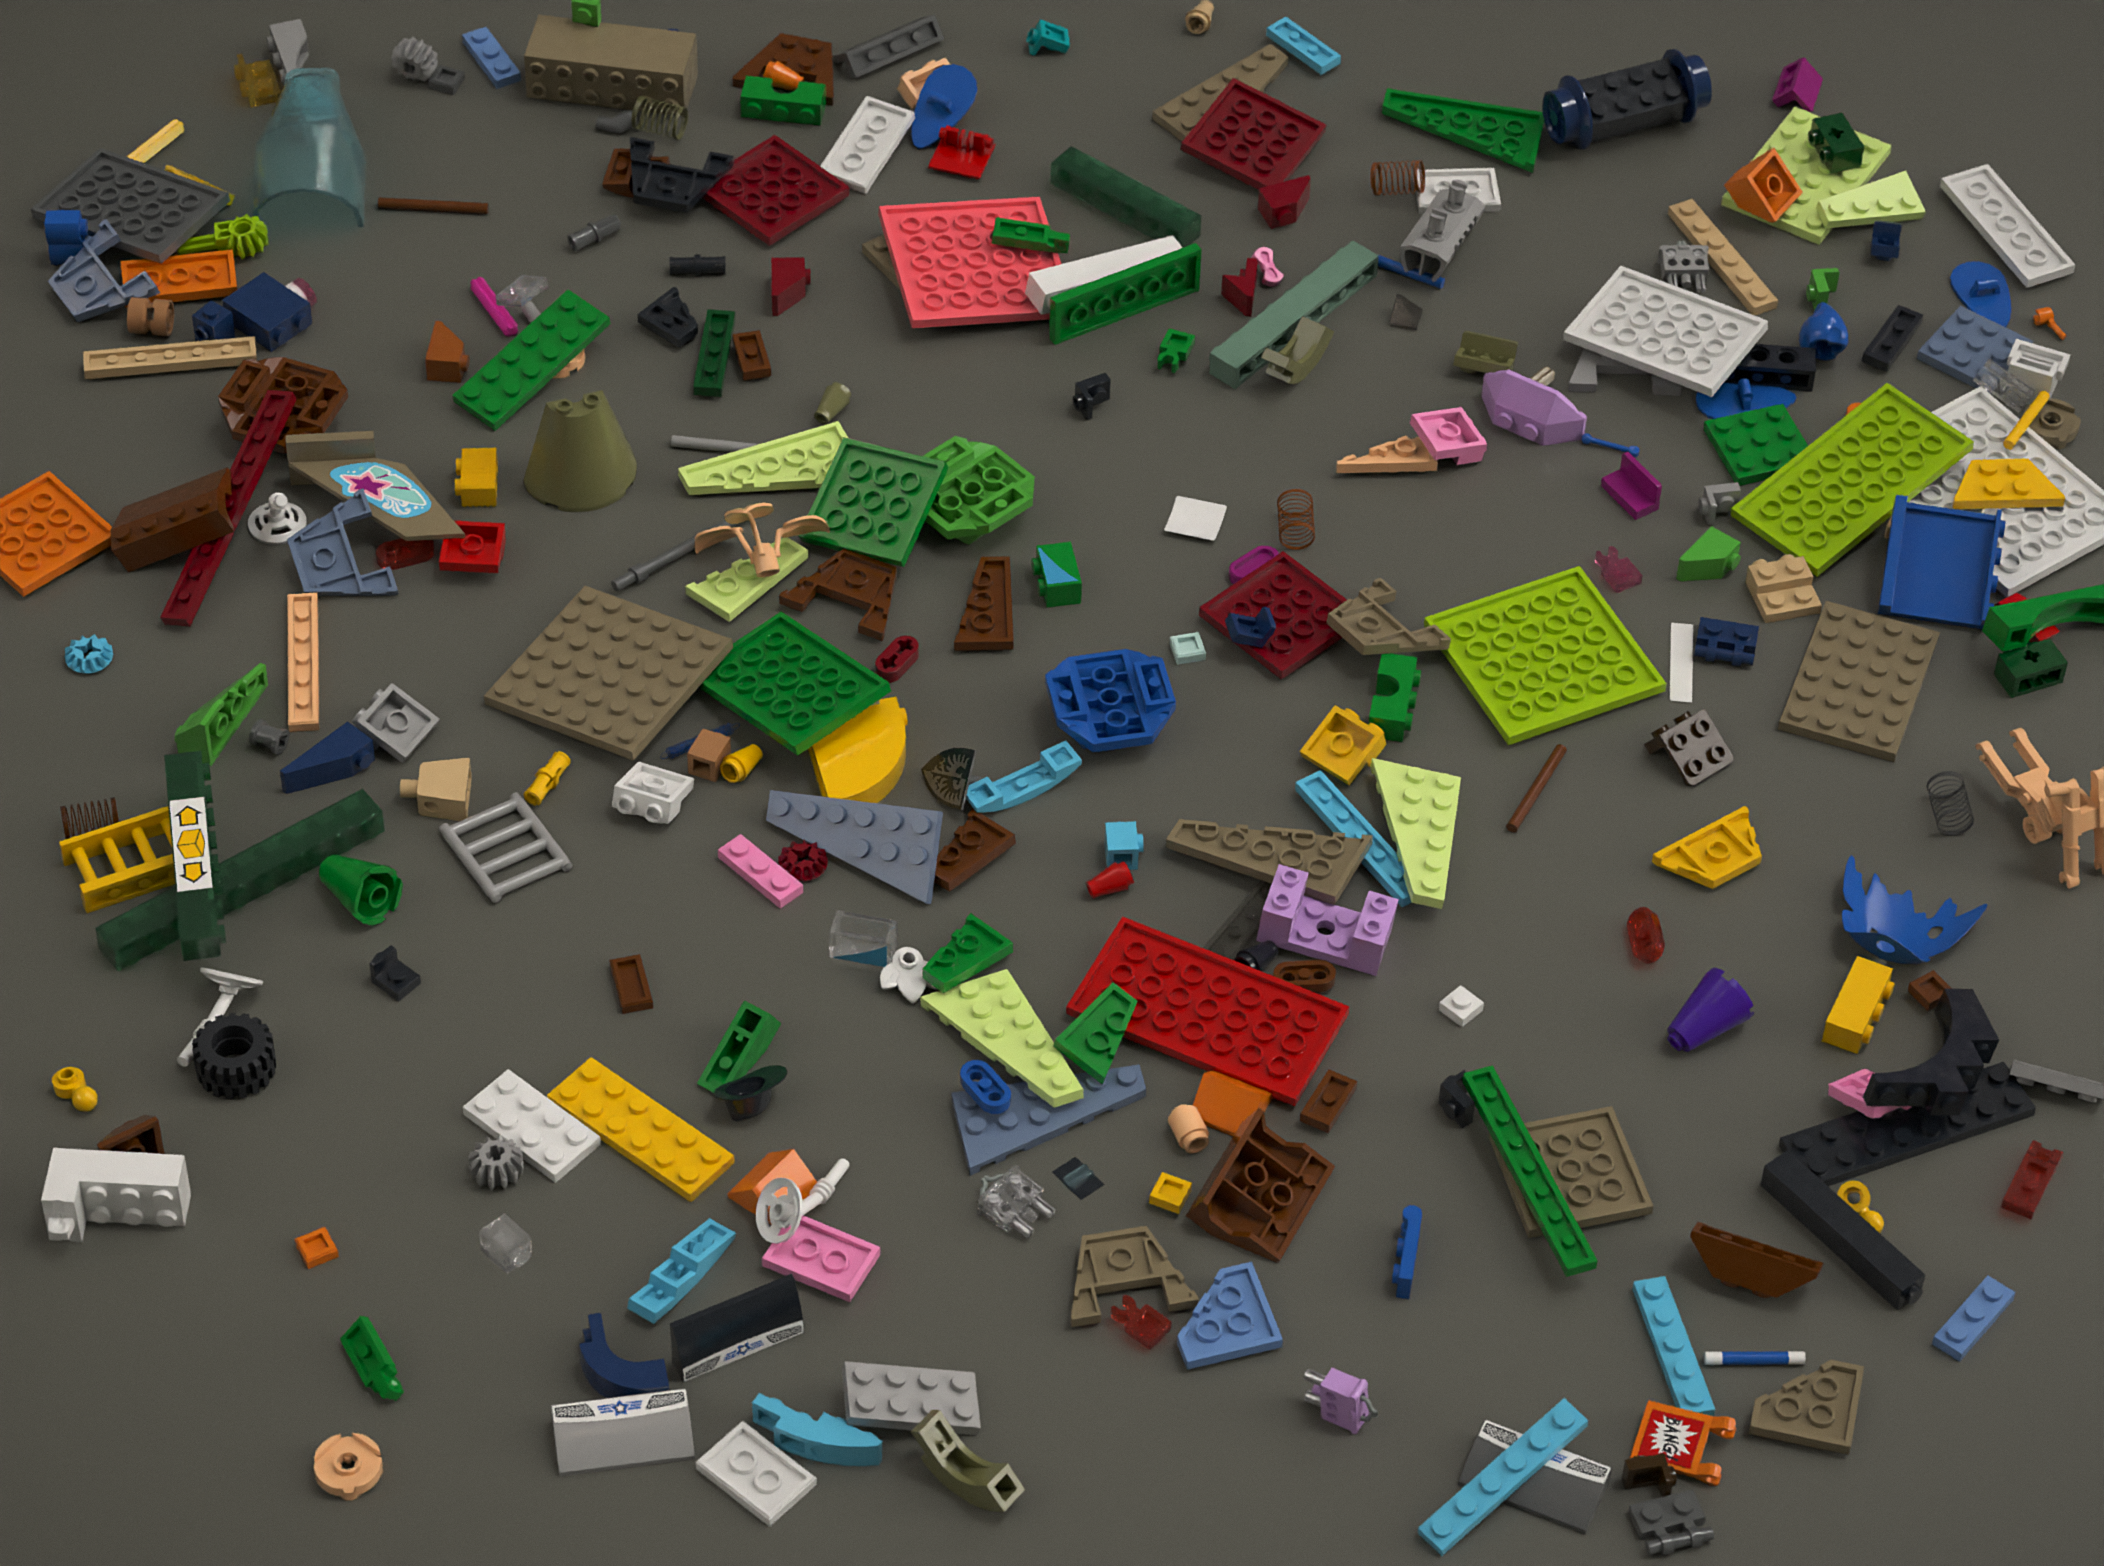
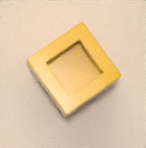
M1162 1172L1149 1195V1203L1179 1214L1192 1191V1182Z

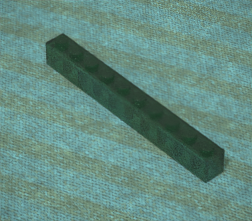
M361 789L213 866L215 909L181 913L180 896L176 885L96 927L98 948L117 971L133 965L146 956L162 950L167 945L189 936L203 926L217 921L222 916L244 907L247 903L260 896L272 892L291 880L297 879L300 875L320 866L327 857L348 852L357 845L375 838L385 831L383 811L364 789Z

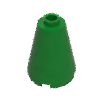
M339 855L327 857L320 865L319 879L355 919L363 924L375 925L382 923L386 920L383 916L389 910L394 912L402 896V880L397 876L396 873L398 872L389 866Z

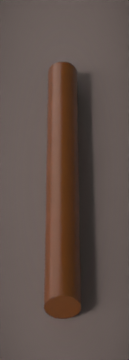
M378 197V208L479 214H488L489 211L488 203Z
M1561 744L1556 745L1507 823L1506 828L1512 833L1517 832L1566 754L1567 749Z

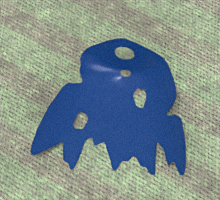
M1852 855L1848 858L1846 864L1843 894L1853 911H1842L1843 927L1857 944L1879 957V959L1900 964L1929 962V957L1946 951L1961 939L1978 921L1988 906L1983 904L1956 917L1957 905L1952 903L1951 898H1948L1934 917L1927 919L1925 912H1914L1911 890H1907L1901 895L1897 893L1889 895L1886 886L1880 883L1879 876L1874 873L1868 893L1865 895L1862 887V874L1856 871L1855 859ZM1933 927L1943 928L1942 933L1935 939H1930L1927 935ZM1873 928V929H1875L1878 933H1869V932H1870V930Z

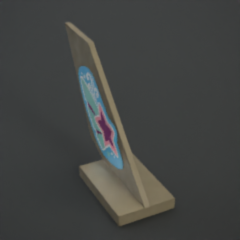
M374 431L286 435L291 485L317 484L344 502L353 497V493L364 489L372 516L369 518L406 541L465 538V533L405 464L376 458Z

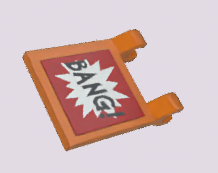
M1648 1400L1630 1459L1637 1455L1665 1454L1668 1466H1673L1675 1473L1694 1477L1711 1486H1718L1722 1477L1721 1467L1714 1463L1700 1462L1709 1433L1712 1432L1725 1439H1733L1736 1432V1421L1734 1418L1727 1416L1713 1417Z

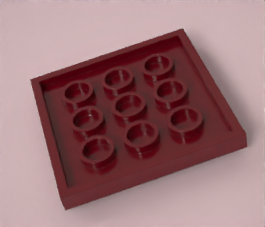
M1233 78L1181 142L1180 150L1259 190V188L1288 181L1323 136L1327 125Z
M773 135L736 158L733 167L702 198L768 246H771L849 196L850 187L781 138Z
M1282 551L1200 606L1199 616L1231 640L1225 623L1230 613L1256 617L1262 607L1270 608L1276 629L1263 648L1235 644L1282 680L1343 638L1327 624L1328 613L1347 599Z

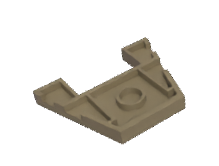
M1381 577L1375 579L1369 589L1364 587L1360 590L1358 597L1353 600H1346L1328 613L1327 624L1362 655L1446 650L1450 646L1451 638L1436 625L1410 632L1380 605L1395 601L1397 592Z
M1147 1226L1082 1236L1071 1311V1327L1101 1323V1312L1096 1294L1161 1284L1169 1312L1195 1308L1199 1299L1195 1291H1191L1188 1288L1181 1272L1175 1270L1169 1262L1167 1253Z

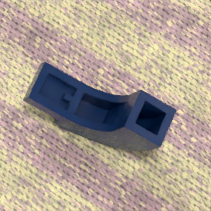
M601 1313L588 1314L589 1328L583 1329L584 1343H579L580 1362L586 1379L599 1394L605 1398L669 1391L664 1359L632 1362L616 1356L607 1345Z

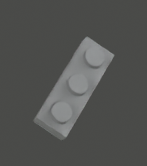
M2013 1060L2010 1075L2016 1076L2019 1083L2034 1086L2035 1081L2047 1084V1090L2060 1094H2065L2067 1089L2078 1092L2079 1099L2094 1103L2097 1102L2098 1098L2104 1099V1083Z

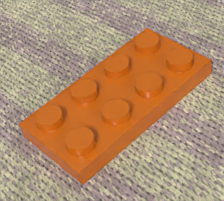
M233 249L170 256L162 264L149 259L121 261L123 284L143 271H146L155 283L160 293L148 298L151 303L155 299L179 302L226 297L237 290Z

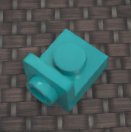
M1041 19L1035 28L1029 30L1026 39L1029 45V54L1034 56L1041 45L1049 50H1056L1064 54L1070 47L1068 29Z

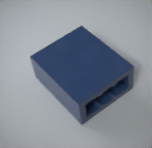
M265 272L222 300L223 307L232 312L234 327L248 337L255 336V341L270 352L313 324L310 302Z

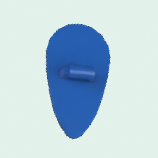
M955 64L943 65L935 69L927 77L915 107V119L911 130L913 144L917 149H924L941 139L939 138L940 128H946V126L954 128L974 103L978 92L977 82L972 72Z
M1966 262L1953 269L1950 276L1951 287L1964 306L2007 328L2011 316V299L2007 282L2000 270L1983 262Z
M1741 379L1738 384L1723 383L1712 397L1700 392L1696 394V405L1699 411L1711 419L1782 403L1785 408H1788L1796 401V395L1791 391L1781 387L1750 385L1748 379Z

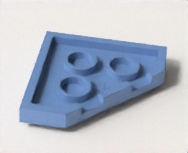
M1252 1262L1220 1269L1214 1278L1211 1288L1207 1293H1204L1193 1310L1191 1319L1177 1335V1345L1187 1370L1281 1348L1283 1343L1282 1336Z

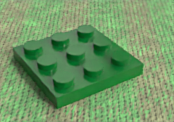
M1783 403L1704 421L1703 430L1735 483L1738 482L1739 486L1767 480L1808 447Z

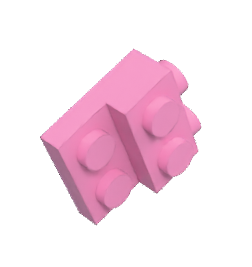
M1462 407L1416 413L1411 416V426L1434 460L1452 458L1456 465L1482 461L1487 449L1486 440L1481 436L1473 421Z

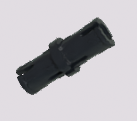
M695 254V257H670V275L695 274V276H701V273L726 274L725 256L700 257V254Z

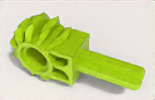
M248 214L244 217L236 216L233 221L227 220L214 223L215 234L189 238L177 249V253L183 255L218 249V251L233 249L234 257L240 256L242 260L246 256L254 258L255 253H263V247L268 245L267 226L264 224V221L259 220L258 216L251 218Z

